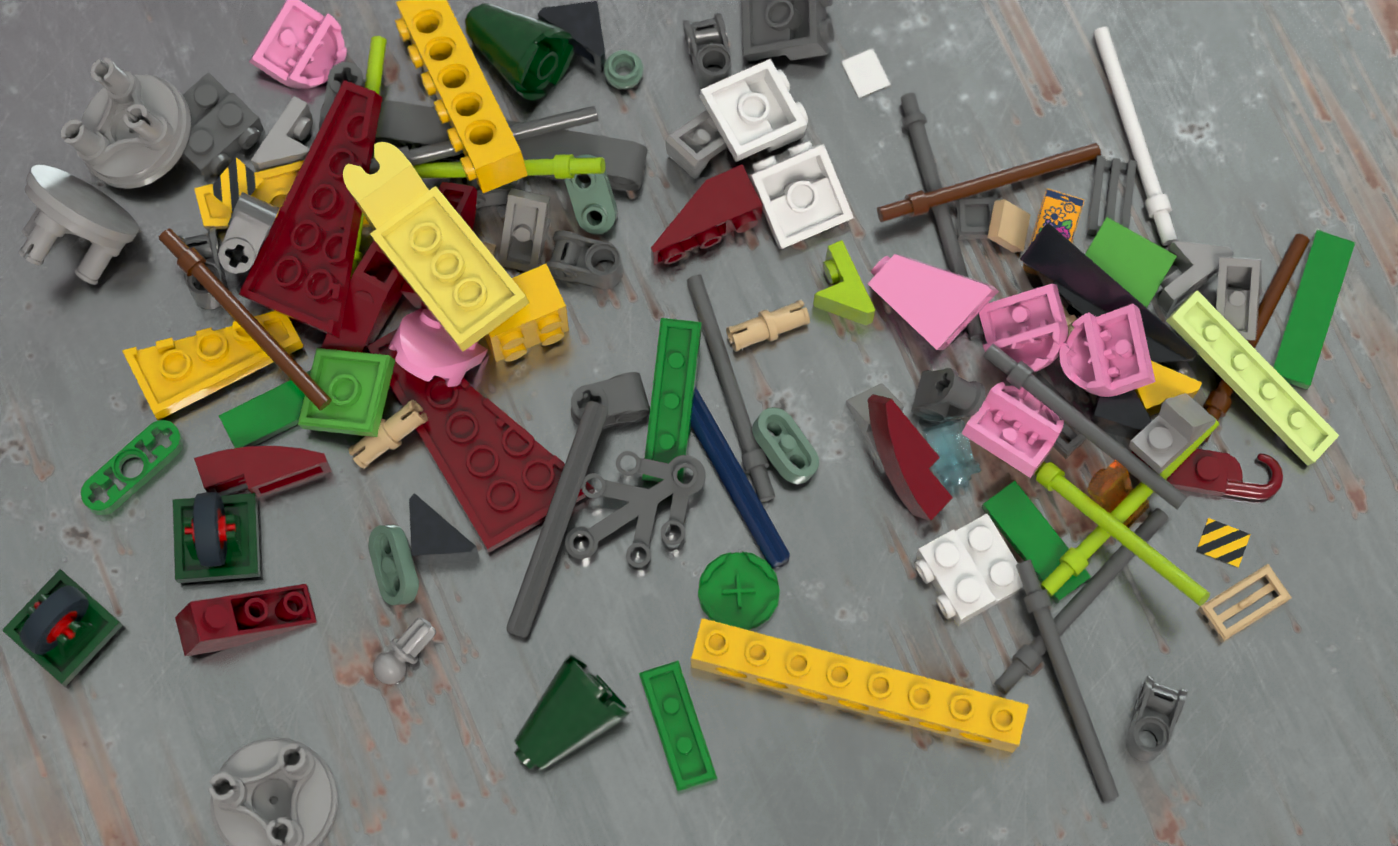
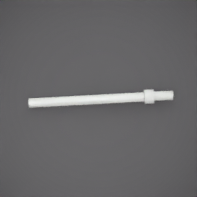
M1100 27L1094 30L1093 34L1134 159L1137 161L1136 166L1147 196V200L1144 203L1149 218H1154L1162 245H1170L1173 241H1178L1169 215L1172 208L1167 194L1162 193L1108 27Z

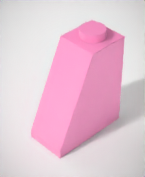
M894 254L891 258L888 255L883 257L872 269L871 273L874 277L868 283L880 297L936 350H945L999 292L992 285Z

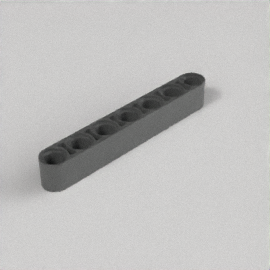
M384 101L381 103L374 144L386 142L397 148L407 146L408 150L448 141L449 137L446 130L450 129L451 126L449 122L441 123L433 107L398 101ZM506 120L509 126L522 123ZM564 129L516 141L521 150L523 160L554 159L555 155L573 154L574 158L583 154L603 157L611 188L634 191L641 187L648 149L640 143ZM463 153L442 159L456 162L460 161V158L465 157ZM578 174L580 182L585 184L591 182L589 175ZM537 175V176L555 178L554 175Z

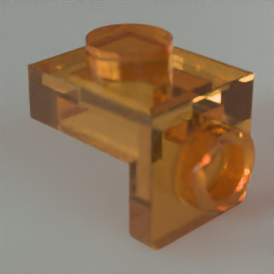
M1116 460L1106 469L1102 468L1097 471L1087 488L1089 497L1109 513L1134 489L1132 488L1127 468ZM1148 499L1123 523L1126 527L1129 528L1149 508Z

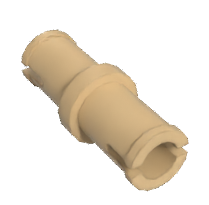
M798 300L793 304L772 312L766 309L758 312V317L727 327L726 332L730 344L734 343L732 345L733 350L737 352L742 348L766 339L772 342L777 340L778 335L810 324L808 310L806 307L802 308L804 307V302Z
M410 400L407 405L387 420L381 419L377 437L365 436L355 445L349 447L348 450L351 456L358 454L353 458L355 463L365 469L388 449L395 450L402 444L401 439L422 423L428 421L426 413L419 414L423 411V408L416 401Z

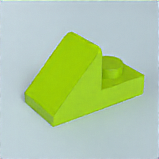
M843 240L827 247L826 261L823 262V268L831 284L837 282V284L815 293L813 306L865 326L873 323L876 310Z

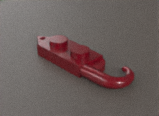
M1196 449L1166 480L1178 490L1221 497L1227 495L1252 500H1263L1274 496L1279 491L1283 482V471L1278 461L1273 457L1260 453L1257 459L1270 468V481L1263 485L1243 482L1242 469L1235 457L1228 453ZM1133 451L1131 452L1137 458L1143 461L1137 454H1135Z

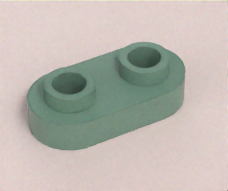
M583 154V155H579V156H577V157H575V158H596V157H595V156H592V155H588V154ZM606 169L604 174H587L591 178V182L587 184L579 181L578 174H575L573 179H565L579 226L591 234L607 232L613 226L617 217V205ZM593 210L600 212L602 219L593 220L589 216V212Z
M774 407L762 411L752 426L755 440L785 480L795 484L805 483L819 467L817 452L786 411ZM768 430L772 431L775 436H772Z
M398 525L376 526L370 534L368 548L381 597L389 605L409 604L417 595L419 579L406 534Z

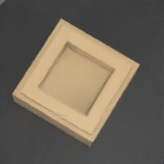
M1005 199L995 201L987 238L1013 253L1024 251L1031 214Z

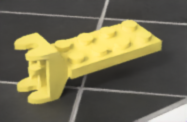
M378 142L374 144V157L380 165L379 170L375 174H367L361 166L347 164L343 170L345 185L373 229L370 235L461 351L464 352L529 304V301L439 189L435 186L428 190L413 165L397 147L390 143Z

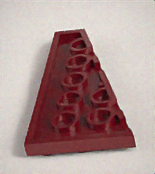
M346 80L343 81L269 231L266 241H264L239 292L240 296L251 302L339 339L362 215L361 209L345 185L343 170L347 164L361 166L369 174L382 97L375 91Z
M397 329L367 346L371 354L390 355L395 359L397 350H390L389 345ZM395 361L389 386L402 408L410 400H414L423 408V411L419 414L426 413L428 421L422 423L415 430L488 553L545 521L565 463L545 449L529 432L492 401L482 396L466 379L463 378L458 386L448 387L445 383L446 380L434 375L430 381H425L411 374ZM587 482V491L591 494L594 493V487ZM580 489L576 502L587 497L582 492V489Z

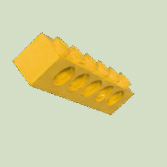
M397 1L396 4L401 17L394 20L403 42L410 40L412 44L407 49L416 69L423 67L425 71L420 76L428 96L436 94L438 98L433 104L441 123L449 122L451 126L446 131L455 153L462 150L465 157L460 158L467 179L469 181L476 179L482 193H486L528 176L521 150L448 1Z

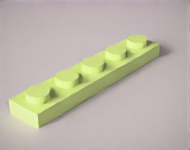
M1198 290L1192 293L1166 320L1307 466L1315 463L1338 438L1339 435Z

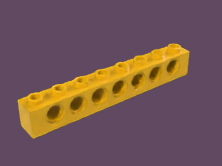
M704 618L701 620L691 656V667L1011 753L1019 746L1028 710V704Z

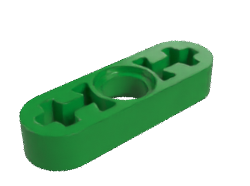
M166 420L155 421L145 428L85 481L81 489V499L86 507L97 515H108L118 509L181 452L183 437L178 428L172 422ZM162 433L164 436L172 433L169 437L172 444L167 448L163 445L157 446L151 452L156 460L151 463L150 459L140 448L145 445L150 452L158 444L155 438L157 434ZM133 457L141 459L144 467L137 477L127 478L122 475L121 468L127 459ZM114 473L116 478L125 487L120 490L114 484L107 491L109 496L107 502L103 503L97 500L92 503L96 499L93 493L94 490L98 487L102 490L108 489L114 483L109 476Z

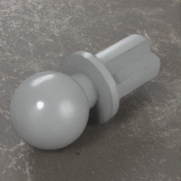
M421 617L417 618L399 639L394 638L390 642L394 651L381 653L373 664L374 675L380 682L384 684L399 682L406 673V661L411 664L418 662L417 655L436 635V630L432 624Z

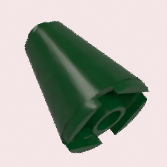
M482 3L479 6L473 7L465 18L466 35L514 90L525 99L532 101L545 96L547 93L542 91V89L549 82L556 86L569 67L574 46L568 43V38H572L571 34L563 28L490 3Z
M570 654L564 660L514 739L518 746L514 751L515 755L531 770L535 766L542 770L546 769L618 724L630 714V711L625 709L627 706L598 674L595 676L591 672L587 674L584 672L588 665L574 654Z

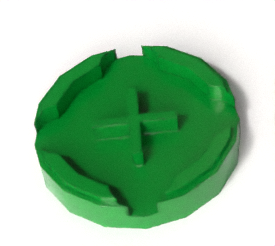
M730 552L722 554L707 565L700 577L698 600L701 611L708 620L749 631H757L770 621L778 607L780 589L777 575L767 561L753 553Z

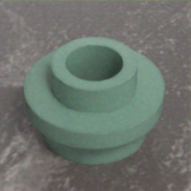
M626 50L613 53L607 58L604 65L606 80L612 86L619 89L634 87L643 76L641 59L633 52ZM621 67H627L631 72L626 76H621L617 73V70Z

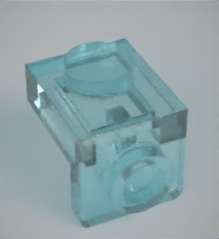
M961 418L922 430L925 440L940 456L931 466L933 474L942 483L947 482L951 486L966 483L972 479V474L981 472L979 463L974 460L969 438L961 434L965 427V423Z

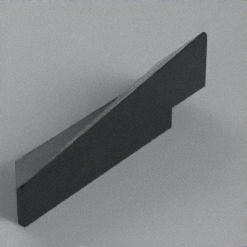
M1047 223L1020 258L1024 264L1053 280V284H1057L1060 297L1082 315L1090 312L1095 317L1130 304L1140 308L1151 361L1155 363L1190 362L1198 354L1196 350L1051 224Z

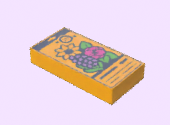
M1046 189L1029 246L1047 223L1051 224L1072 243L1085 200Z

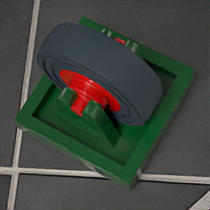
M206 492L196 494L195 498L172 499L175 580L177 583L261 577L258 501L255 493L220 496V493Z
M59 569L2 631L66 687L123 624L64 571Z

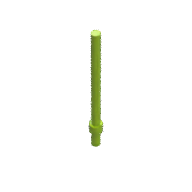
M573 154L555 155L554 159L524 160L528 176L554 175L556 179H573L575 174H604L605 160L603 157L574 158ZM428 162L413 165L421 179L467 177L461 162Z
M1216 420L1213 426L1159 475L1166 480L1219 426V422ZM1140 482L1110 514L1121 523H1124L1154 491ZM1098 525L1076 548L1071 547L1059 559L1061 564L1040 584L1042 590L1047 589L1049 596L1052 597L1072 575L1078 576L1089 565L1087 560L1111 535Z
M1042 462L1034 473L1038 483L1048 491L1055 490L1198 606L1203 605L1208 600L1210 593L1067 480L1063 470L1053 462Z

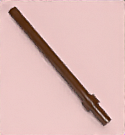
M1095 142L924 193L922 190L906 194L903 200L877 207V215L881 222L908 214L911 217H916L928 213L929 208L1096 159L1097 156H1101V150Z
M171 228L163 231L159 236V240L178 259L177 265L187 276H194L320 411L326 408L332 399L205 265L206 259L196 248H189Z
M1295 234L1259 304L1257 339L1247 340L1254 349L1310 242L1309 238L1303 234ZM1221 378L1216 390L1210 391L1203 404V408L1216 418L1217 421L1220 417H1225L1232 404L1230 397L1234 390ZM1211 434L1203 442H1208Z

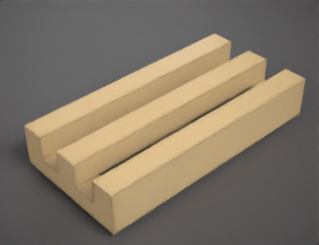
M1267 564L1200 606L1198 610L1202 616L1205 615L1207 617L1211 629H1215L1218 639L1223 643L1288 602L1292 597L1270 565ZM1266 577L1269 581L1267 585L1223 613L1217 615L1213 610L1260 579ZM1272 591H1276L1278 594L1277 598L1226 629L1223 622Z

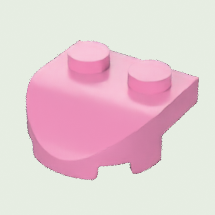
M286 0L249 62L288 87L309 89L319 86L328 81L329 72L336 64L345 62L347 48H345L344 39L341 34L342 28L330 14L323 16L300 0Z
M1049 284L990 302L979 312L987 344L983 345L985 352L994 343L1016 362L1019 363L1022 360L1034 372L1044 369L1054 362L1059 356L1062 342L1066 343L1068 338V325L1057 284Z
M1130 304L1098 317L1088 312L1073 322L1072 326L1074 329L1066 343L1062 342L1059 355L1061 367L1065 375L1076 385L1097 396L1113 397L1156 382L1140 308L1136 305Z
M421 308L402 319L389 345L390 350H397L395 361L405 370L425 381H430L434 375L446 380L445 383L448 387L458 386L466 371L480 364L488 349L478 344L477 341L462 352L430 310Z
M1001 382L989 391L981 408L967 422L961 434L1031 478L1054 446L1062 431L1064 420H1060L1057 414L1023 387L1019 390L1015 386H1005V383Z

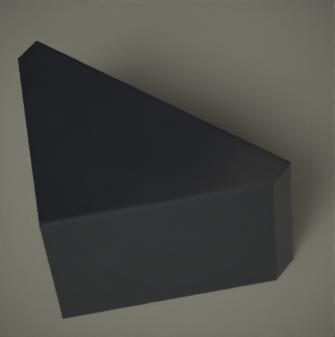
M598 1L542 8L538 12V20L563 28L570 33L572 38H568V43L574 46L573 53L602 73L606 58Z
M1135 390L1113 397L1097 396L1090 418L1103 431L1132 440L1152 422Z
M414 493L409 498L411 555L415 565L474 561L478 557L476 545Z

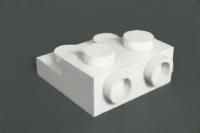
M771 59L700 90L699 97L736 162L766 148L768 152H772L804 137L808 124L807 113L800 102L795 103L789 93L790 86L786 75L782 70H776Z
M809 140L789 148L790 157L776 162L775 157L771 156L752 164L755 172L748 174V177L763 205L762 212L766 216L779 249L788 247L854 218L824 144L813 147Z
M988 513L956 531L954 529L917 551L916 558L918 561L914 563L917 572L926 584L932 582L939 594L936 597V602L941 612L947 619L953 617L957 626L1024 589L1015 566L1018 562Z

